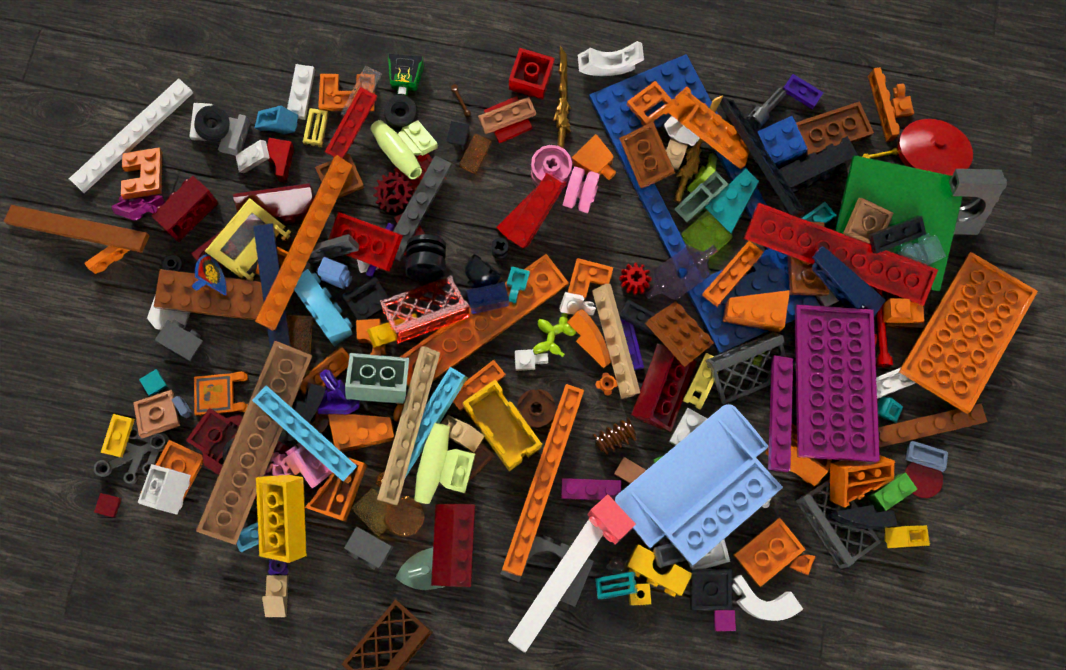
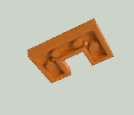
M320 74L318 108L325 111H347L360 87L375 94L376 76L357 74L356 91H339V74ZM375 103L370 111H375Z
M154 148L123 153L122 168L124 172L141 170L140 178L121 181V196L123 200L162 194L161 149Z

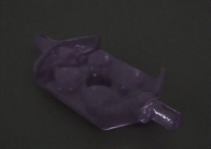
M686 244V247L659 267L653 268L655 286L645 293L647 298L650 300L657 294H663L673 300H677L710 276L708 260L711 255L718 252L716 247L712 245L707 250L701 252ZM681 268H686L687 270L685 278H679L678 271Z

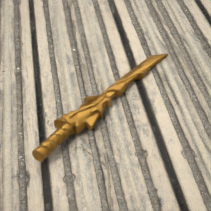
M560 46V66L558 70L560 74V86L558 89L560 99L557 101L558 107L555 109L553 121H556V128L559 130L557 145L564 149L565 134L571 132L569 120L566 118L571 107L567 102V54Z
M723 95L714 99L711 103L710 109L715 113ZM701 138L692 148L686 150L687 163L679 170L676 176L681 177L674 198L676 203H681L688 179H692L693 174H698L699 154L702 151L700 146L702 142H705Z

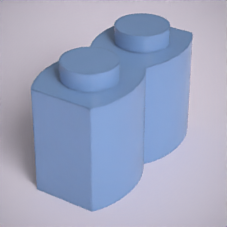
M323 257L318 268V275L321 276V280L341 289H345L346 286L348 287L352 280L348 267Z

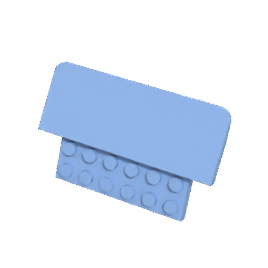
M724 405L616 496L615 502L636 523L633 529L649 549L666 536L693 566L783 487L757 459L769 446L736 407Z

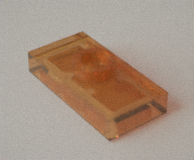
M474 134L459 167L476 174L492 141Z

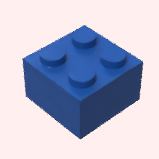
M793 116L758 131L760 142L777 168L808 154L807 146Z

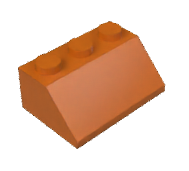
M791 423L790 471L800 476L805 482L816 486L829 471L832 459L797 457V426ZM769 447L766 449V452H765V454H767L768 456H769Z

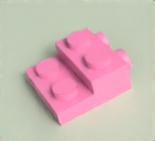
M300 443L286 451L288 456L284 460L295 475L301 472L311 488L317 486L332 474L331 470Z

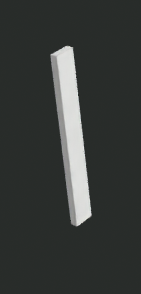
M589 520L508 639L511 644L524 653L603 536V531L599 527H595Z

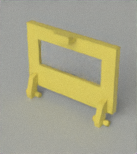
M249 198L205 252L240 278L245 276L246 280L253 281L255 274L253 272L250 275L247 273L258 259L253 226L273 223L275 236L277 237L281 233L283 235L281 239L283 240L290 237L291 231L288 229L285 232L283 230L285 226Z

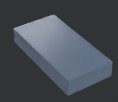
M912 440L908 442L907 461L942 472L946 470L947 451Z

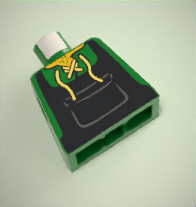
M388 54L391 88L397 89V95L408 97V90L416 91L418 89L424 69L423 56Z

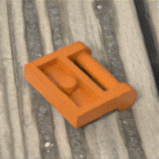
M654 81L627 101L626 105L638 117L642 125L645 126L664 114L662 108L672 99ZM660 101L664 102V105L647 117L645 115L648 110Z

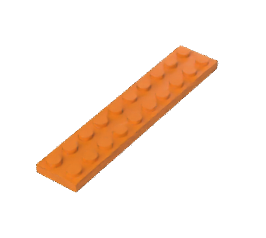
M547 254L543 255L524 269L530 271L525 291L519 290L516 303L508 301L511 287H508L507 282H505L400 356L402 358H409L407 386H410L421 346L440 352L433 381L446 373L450 367L456 366L568 286L569 282Z

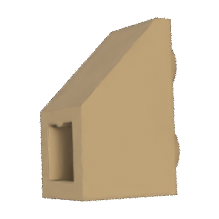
M449 415L441 423L450 426V440L472 452L476 451L484 438L483 434L469 424Z

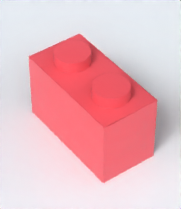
M608 494L588 513L589 521L603 531V536L606 540L617 544L636 525Z

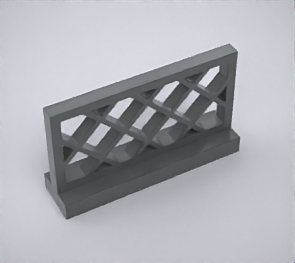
M772 332L705 360L707 367L711 370L723 405L771 385V370L767 371L763 367L767 358L772 360L769 354L775 347H778L779 350L777 356L786 357L783 347V335ZM760 354L763 358L759 366L752 364L754 357ZM739 362L746 363L742 373L734 371ZM750 365L757 368L753 379L745 376ZM726 369L729 372L725 380H720L717 372ZM761 371L769 373L763 382L757 381ZM733 373L740 376L736 386L728 383ZM744 378L751 380L749 387L745 390L740 388ZM726 386L733 387L732 394L725 398L724 390Z
M828 479L806 495L797 499L796 502L839 568L842 569L854 564V561L875 548L881 541L873 529H858L840 524L834 520L833 522L827 520L825 517L826 510L842 511L838 504L835 505V508L826 506L827 497H830L828 492L830 479ZM815 493L822 494V504L816 503L812 495ZM854 501L849 502L848 509L858 508ZM837 527L846 529L845 539L838 537L836 533ZM850 530L859 532L858 542L849 540ZM863 534L869 535L873 543L870 545L862 544ZM848 544L857 546L856 555L853 557L848 552Z

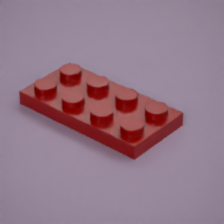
M338 212L328 240L349 234L359 244V251L345 255L390 272L403 235Z

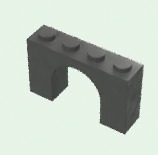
M955 169L949 181L953 196L978 197V199L970 205L960 207L954 234L978 235L982 227L985 226V222L988 216L991 215L996 202L999 201L1002 191L1006 188L1007 179L1004 178L1002 170Z
M545 535L542 538L535 536L526 564L534 554L542 551L552 552L562 560L570 546L563 543L558 546L553 543L554 539ZM589 555L560 601L574 607L576 606L594 562L590 560L591 555ZM503 570L500 573L517 582L521 579L520 576Z

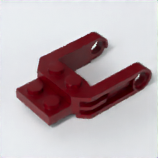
M209 408L186 441L202 451L204 466L219 475L223 466L221 463L223 460V449L226 443L235 437L243 417L238 415L225 418ZM278 441L274 450L286 456V451L290 448Z

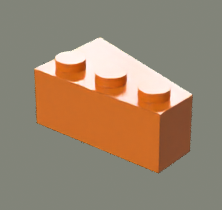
M328 414L334 446L342 453L393 441L395 438L393 421L390 417Z
M879 455L880 461L844 460L830 463V501L845 508L849 505V502L856 498L861 499L865 493L871 490L875 491L893 481L895 461Z

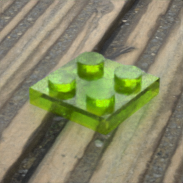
M708 210L681 233L682 239L705 263L733 238L727 229Z

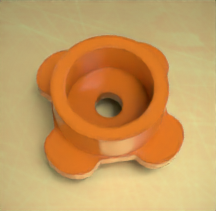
M603 373L600 381L595 383L596 388L604 391V394L607 396L611 395L613 388L618 386L617 381L609 373Z

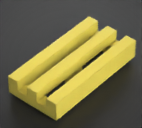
M310 108L303 139L304 145L311 144V146L318 145V147H322L329 116L328 111ZM315 113L317 115L312 139H309L312 121ZM321 115H323L318 140H316Z

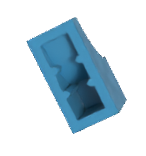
M283 106L258 111L255 129L259 131H274L281 134L295 132L298 114Z

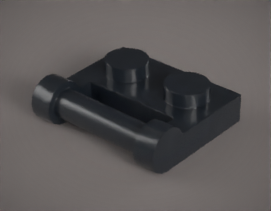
M375 275L369 277L370 280L349 293L345 292L342 294L357 320H368L393 304ZM375 286L376 291L355 304L353 303L352 299Z

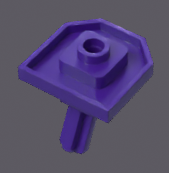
M323 370L320 373V377L326 385V390L318 407V414H350L359 409L361 400L346 399L345 385L342 380L337 381L330 370Z

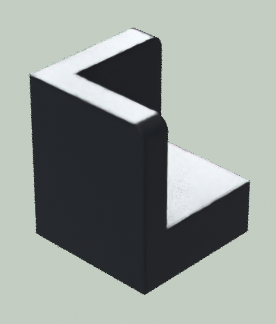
M451 121L447 143L460 145L461 150L465 152L470 134L469 125Z

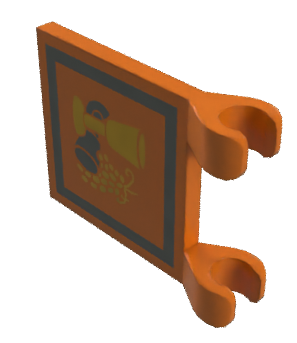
M241 371L230 374L194 377V414L196 416L205 415L209 408L217 413L245 412L248 404L244 402L234 403V382L247 381L248 375Z

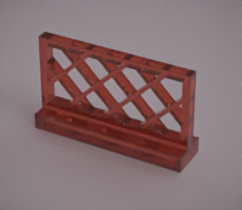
M451 276L380 301V305L394 332L397 343L469 318V305L467 301H464ZM448 283L451 286L449 292L440 289L441 286ZM426 291L434 292L432 298L422 295ZM437 294L447 296L445 301L435 300ZM406 298H416L414 305L406 303ZM450 298L459 301L455 305L447 304ZM420 300L429 303L426 309L417 306ZM393 303L397 304L398 307L396 311L387 309V305ZM432 304L441 306V309L438 311L430 310ZM402 306L411 309L408 315L399 313ZM414 311L424 313L422 317H412ZM396 317L405 319L404 323L397 326L394 323Z

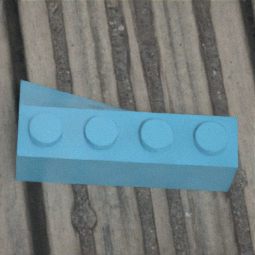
M307 269L301 274L294 290L335 347L353 334L351 331L353 325L347 317L345 319L342 318L340 313L343 311L336 302L332 304L329 299L332 296L326 287L323 289L320 287L319 283L321 280L315 272L311 274Z

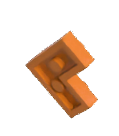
M577 258L568 293L582 295L585 300L590 282L598 285L610 283L613 267Z

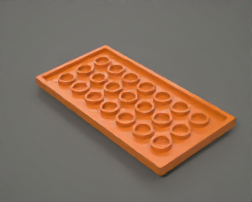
M970 252L900 368L899 373L966 414L970 413L1038 291Z

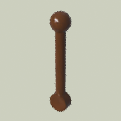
M453 84L451 86V91L455 92L462 108L465 111L464 115L466 117H470L471 112L465 106L458 92V86L456 84Z

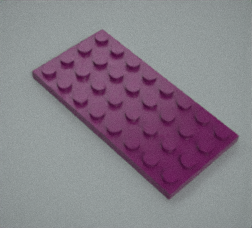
M796 305L797 457L864 462L880 461L873 310Z

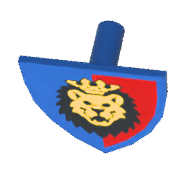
M209 254L203 255L198 259L195 266V278L199 280L192 284L193 289L197 291L207 284L223 295H227L226 281L218 262Z

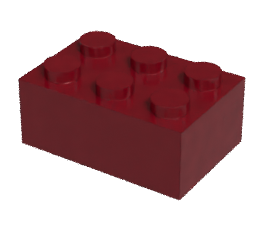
M192 176L190 179H186L176 192L170 194L168 200L162 206L157 207L156 213L154 212L151 217L177 242H180L219 202L209 189Z

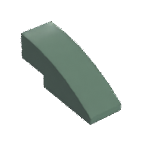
M715 171L674 210L688 223L705 209L729 184Z

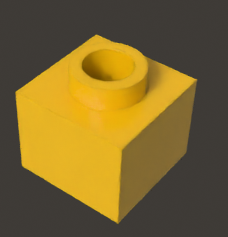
M650 583L635 585L637 592L639 590L643 591L644 596L643 598H638L637 593L629 594V605L651 604Z

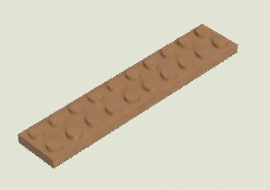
M273 342L196 532L236 545L257 494L256 478L264 476L283 429L252 400L267 385L292 407L312 355L280 342Z

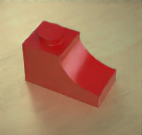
M269 138L267 148L270 158L267 160L275 164L276 177L279 182L287 183L294 146L291 141Z

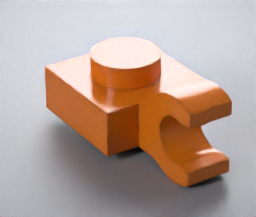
M904 83L897 84L896 88H893L895 98L890 101L891 106L895 109V118L912 116L914 110L911 97H905Z

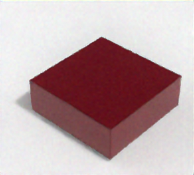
M100 493L94 513L115 518L122 498Z

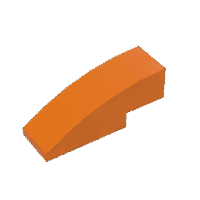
M583 309L577 311L567 322L581 335L576 342L605 368L611 363L605 340L591 317Z

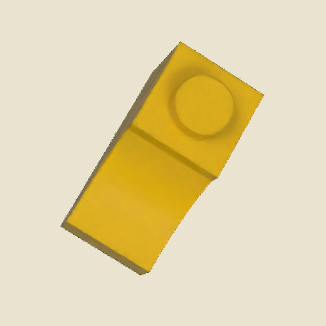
M927 525L885 528L884 538L887 548L930 545Z

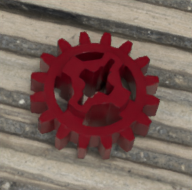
M389 172V177L382 175L383 180H377L379 186L374 187L377 193L373 194V196L378 198L376 204L381 205L380 208L383 210L387 209L389 213H392L393 210L399 213V208L405 211V205H408L409 198H412L410 193L415 191L414 188L409 187L412 182L407 180L408 177L405 175L401 176L399 172H396L395 176L392 172Z

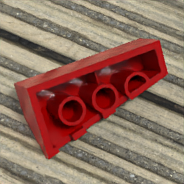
M546 173L541 183L496 228L515 244L522 248H527L565 187L566 182L551 173Z

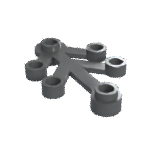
M133 427L129 438L132 440L140 439L148 443L140 447L127 442L125 450L130 452L124 454L123 458L118 457L109 462L104 460L96 462L94 472L98 476L106 477L111 474L112 469L132 460L128 472L124 475V481L134 484L138 480L136 473L144 454L151 451L147 463L142 467L143 473L148 475L146 468L151 464L155 465L159 453L164 450L169 437L165 433L160 432L141 438L138 429ZM136 430L137 435L132 437L131 433ZM162 439V445L158 446L157 441ZM103 466H107V471L103 473ZM133 474V480L129 481L128 476Z

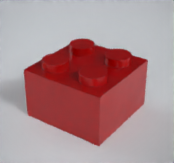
M519 48L509 78V90L543 100L554 69L555 58Z

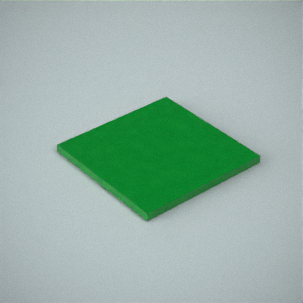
M854 155L851 161L836 232L844 234L858 198H863L893 212L894 214L888 227L916 216H922L926 235L890 248L887 251L938 269L930 290L940 291L962 196H953L949 184L952 177L950 175Z

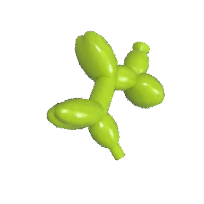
M562 313L559 324L554 326L544 319L538 320L539 329L548 334L547 341L535 345L533 348L534 354L550 351L555 355L559 354L561 357L565 355L561 352L559 346L554 343L555 335L561 332L568 336L576 334V331L567 323L568 314Z

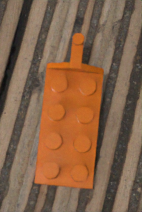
M685 87L675 96V99H672L662 108L664 114L669 113L738 168L742 169L746 166L749 149L735 127L692 95L690 88Z

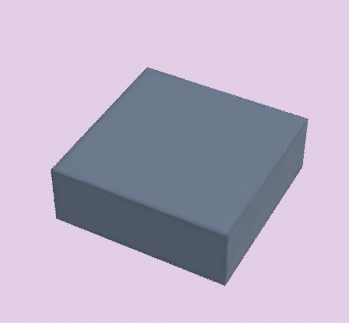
M176 396L171 399L181 416L189 418L193 415L183 398Z

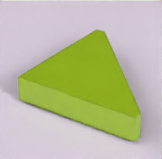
M710 153L706 167L702 165L698 174L695 175L696 179L687 187L690 193L715 172L717 162L715 154Z

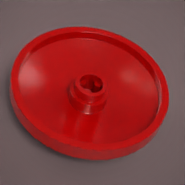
M921 119L912 122L903 130L898 139V154L904 165L952 176L955 169H968L973 160V149L968 138L958 128L941 120Z

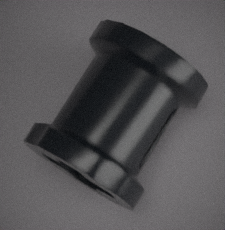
M503 238L495 239L492 242V255L496 259L507 257L508 242Z

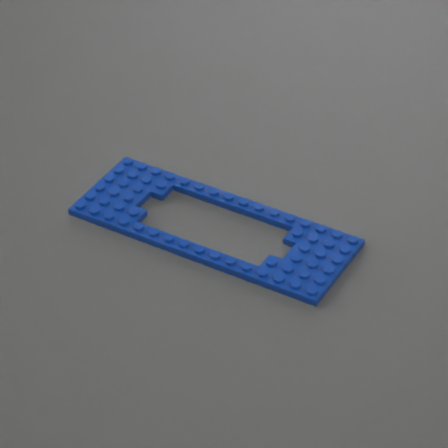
M687 54L589 94V99L719 355L769 332V330L722 322L725 303L732 297L790 290L788 255L766 247L767 250L764 251L763 255L752 267L754 272L744 276L720 305L716 307L702 295L723 270L702 278L655 184L653 183L643 189L640 188L619 139L643 127L638 117L626 105L627 101L656 81L671 99H675V96L685 87H688L692 95L702 103H705L708 108L711 106L712 101ZM660 101L648 110L645 115L647 117L662 107L664 102ZM669 113L663 114L654 121L656 128L664 126L671 115ZM715 150L731 182L747 169L746 166L742 169L738 168ZM756 188L745 207L750 219H752L757 203L766 205L758 188ZM789 293L785 324L795 320L796 305L820 306L815 296L790 295Z

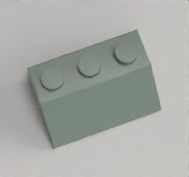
M350 353L345 385L346 399L404 404L406 400L409 358Z

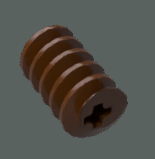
M628 417L626 418L627 423L620 420V427L616 423L613 424V430L606 427V434L602 430L599 431V437L596 434H592L601 452L603 451L608 455V448L615 451L616 444L622 448V441L628 445L630 437L636 441V432Z

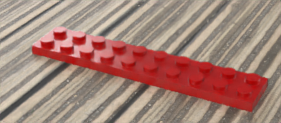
M757 203L744 237L745 240L812 265L815 263V260L812 259L814 254L820 247L824 246L869 286L904 299H910V301L920 305L925 304L938 272L936 268L887 250L878 254L873 253L871 244L761 203Z

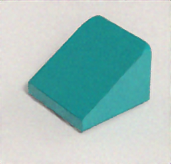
M881 397L877 404L878 416L892 423H897L903 406L893 398Z

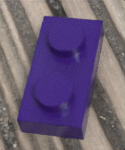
M792 74L783 90H786V94L811 109L815 107L824 93Z

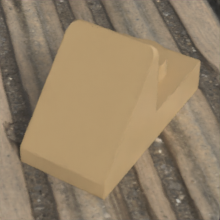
M267 575L266 596H262L265 617H287L289 576Z

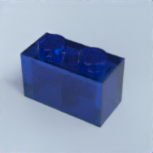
M505 282L467 290L471 314L509 306Z

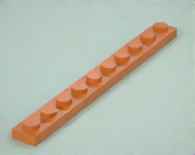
M338 155L333 158L255 322L270 330L276 329L353 166Z
M568 384L565 385L502 568L505 572L522 576L584 392L580 388Z

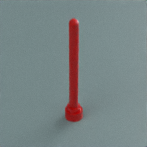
M874 288L883 297L882 290ZM882 305L876 313L880 354L876 358L877 367L893 366V358L888 353Z

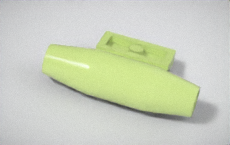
M381 120L374 122L371 126V131L379 147L392 163L410 179H415L422 173V168L415 155L423 156L438 148L437 142L418 120L402 127L398 134Z
M434 423L426 440L416 476L414 500L417 502L430 504L439 482L447 489L462 493L466 492L476 454L459 449L448 451L450 426Z

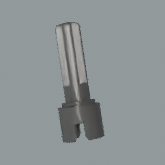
M778 88L761 107L757 106L746 117L751 128L756 129L758 127L760 129L769 120V113L785 97L786 90Z

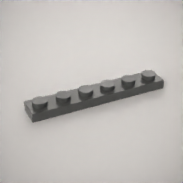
M434 156L393 231L403 235L395 259L401 261L407 250V241L415 235L452 167V163L438 156Z

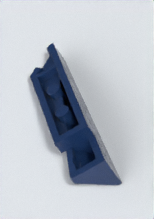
M824 246L820 247L814 254L812 259L815 260V263L812 266V270L845 308L873 310L875 316L885 303V299Z

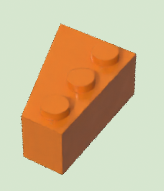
M790 290L729 298L725 303L722 322L780 332L785 327Z
M349 458L357 466L344 482L332 472L329 479L320 487L317 494L304 508L346 522L367 465Z

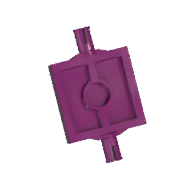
M159 195L125 200L120 196V202L111 206V208L117 215L137 220L146 212L156 213L157 207L165 202L163 197Z

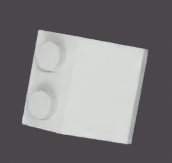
M151 464L138 503L178 514L183 505L185 491L190 485L191 475Z

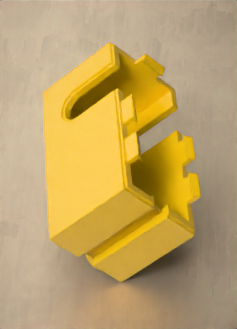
M496 380L463 402L464 409L508 471L522 463V457L527 455L529 458L541 449L542 443L514 404L508 402L504 397L502 388Z

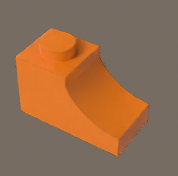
M890 298L883 304L884 323H923V305L911 302L910 299Z

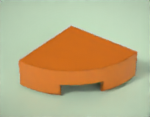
M798 556L791 561L788 567L809 575L815 556Z

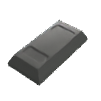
M672 543L655 547L653 550L657 566L660 568L686 561L685 557Z

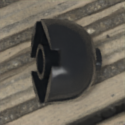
M473 254L465 266V275L469 279L467 283L475 290L478 287L483 290L494 288L503 277L489 263L481 261V257Z

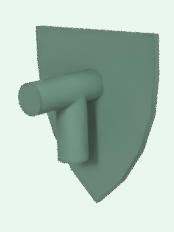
M433 548L423 550L410 557L395 577L404 585L414 589L431 590L445 587L431 586Z

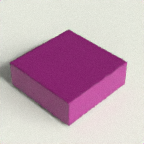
M713 610L714 631H736L735 610Z

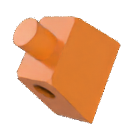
M596 134L571 158L572 166L584 169L585 175L592 171L600 175L603 174L610 180L616 174V171L610 167L614 156Z

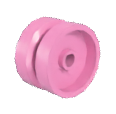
M556 145L543 146L535 152L531 162V178L536 187L541 183L546 173H551L566 182V185L568 184L572 169V160L568 152Z
M574 166L563 206L573 208L577 198H579V211L588 213L591 203L594 202L600 174L590 171L584 182V169Z

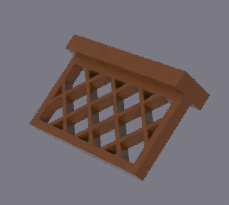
M395 599L343 661L342 665L347 670H403L432 635L433 631ZM396 606L402 610V620H392L391 612ZM414 621L419 625L414 633L406 634V622ZM402 622L403 634L392 635V623ZM381 624H388L389 636L378 637V628ZM403 637L404 646L400 650H393V638ZM379 639H389V651L379 652ZM375 640V652L365 653L366 642ZM390 653V663L387 666L380 667L379 654ZM375 655L376 667L365 668V656ZM361 656L362 669H353L349 663L354 657Z

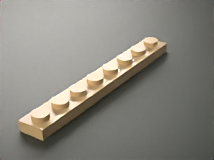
M425 346L420 347L377 500L398 505L440 356V352Z

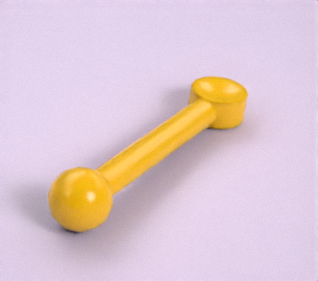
M894 148L892 151L872 155L864 154L862 157L875 158L890 154L898 155V149Z

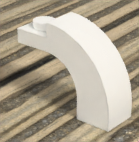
M638 41L615 52H601L589 48L578 54L579 72L592 76H613L627 73L635 69V64L644 60L643 46Z
M737 575L732 579L733 590L738 596H742L736 602L744 611L756 618L771 621L784 620L803 610L792 592H785L775 600L766 602L759 599L753 593L742 575Z

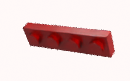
M362 87L359 88L326 148V154L332 157L338 155L342 159L345 158L374 105L377 95Z

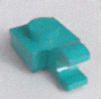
M511 267L507 286L511 287L509 302L516 303L519 290L525 291L530 271Z

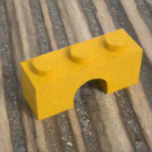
M639 544L636 545L625 566L629 568L628 572H635V576L638 578L640 575L646 577L647 583L654 587L658 585L664 587V592L673 597L676 594L682 596L692 573L676 564H671L667 573L663 575L658 574L653 568L654 553Z

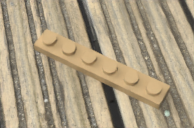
M604 284L592 290L620 396L621 399H627L640 394V389L611 284Z

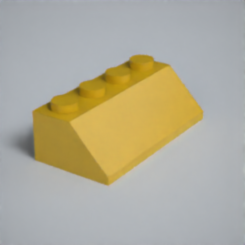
M293 475L257 477L259 556L287 563L305 557L306 534L303 477Z

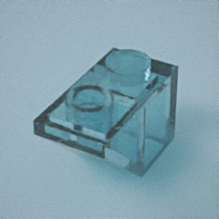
M929 234L919 237V241L916 243L908 242L901 245V249L896 251L898 255L925 265L946 257L938 236H930Z

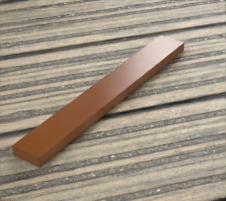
M15 205L10 206L4 222L8 225L142 253L149 238V234L146 232Z

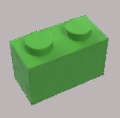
M906 473L896 475L893 481L868 494L867 497L877 512H883L909 496L917 488Z

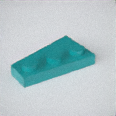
M745 169L705 209L732 234L759 181Z

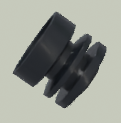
M421 234L409 238L406 246V275L410 279L419 282H435L443 279L446 272V242L442 238L430 234Z

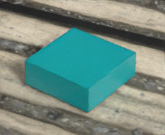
M157 369L139 379L150 397L167 387L166 382Z

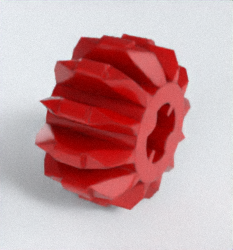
M637 262L634 263L633 267L627 264L626 269L621 270L622 276L619 277V281L623 282L621 288L628 287L626 292L629 293L630 290H633V295H636L638 291L644 293V288L648 289L650 286L648 282L652 280V277L647 276L650 271L643 270L644 264L640 268ZM633 276H637L638 282L634 281Z

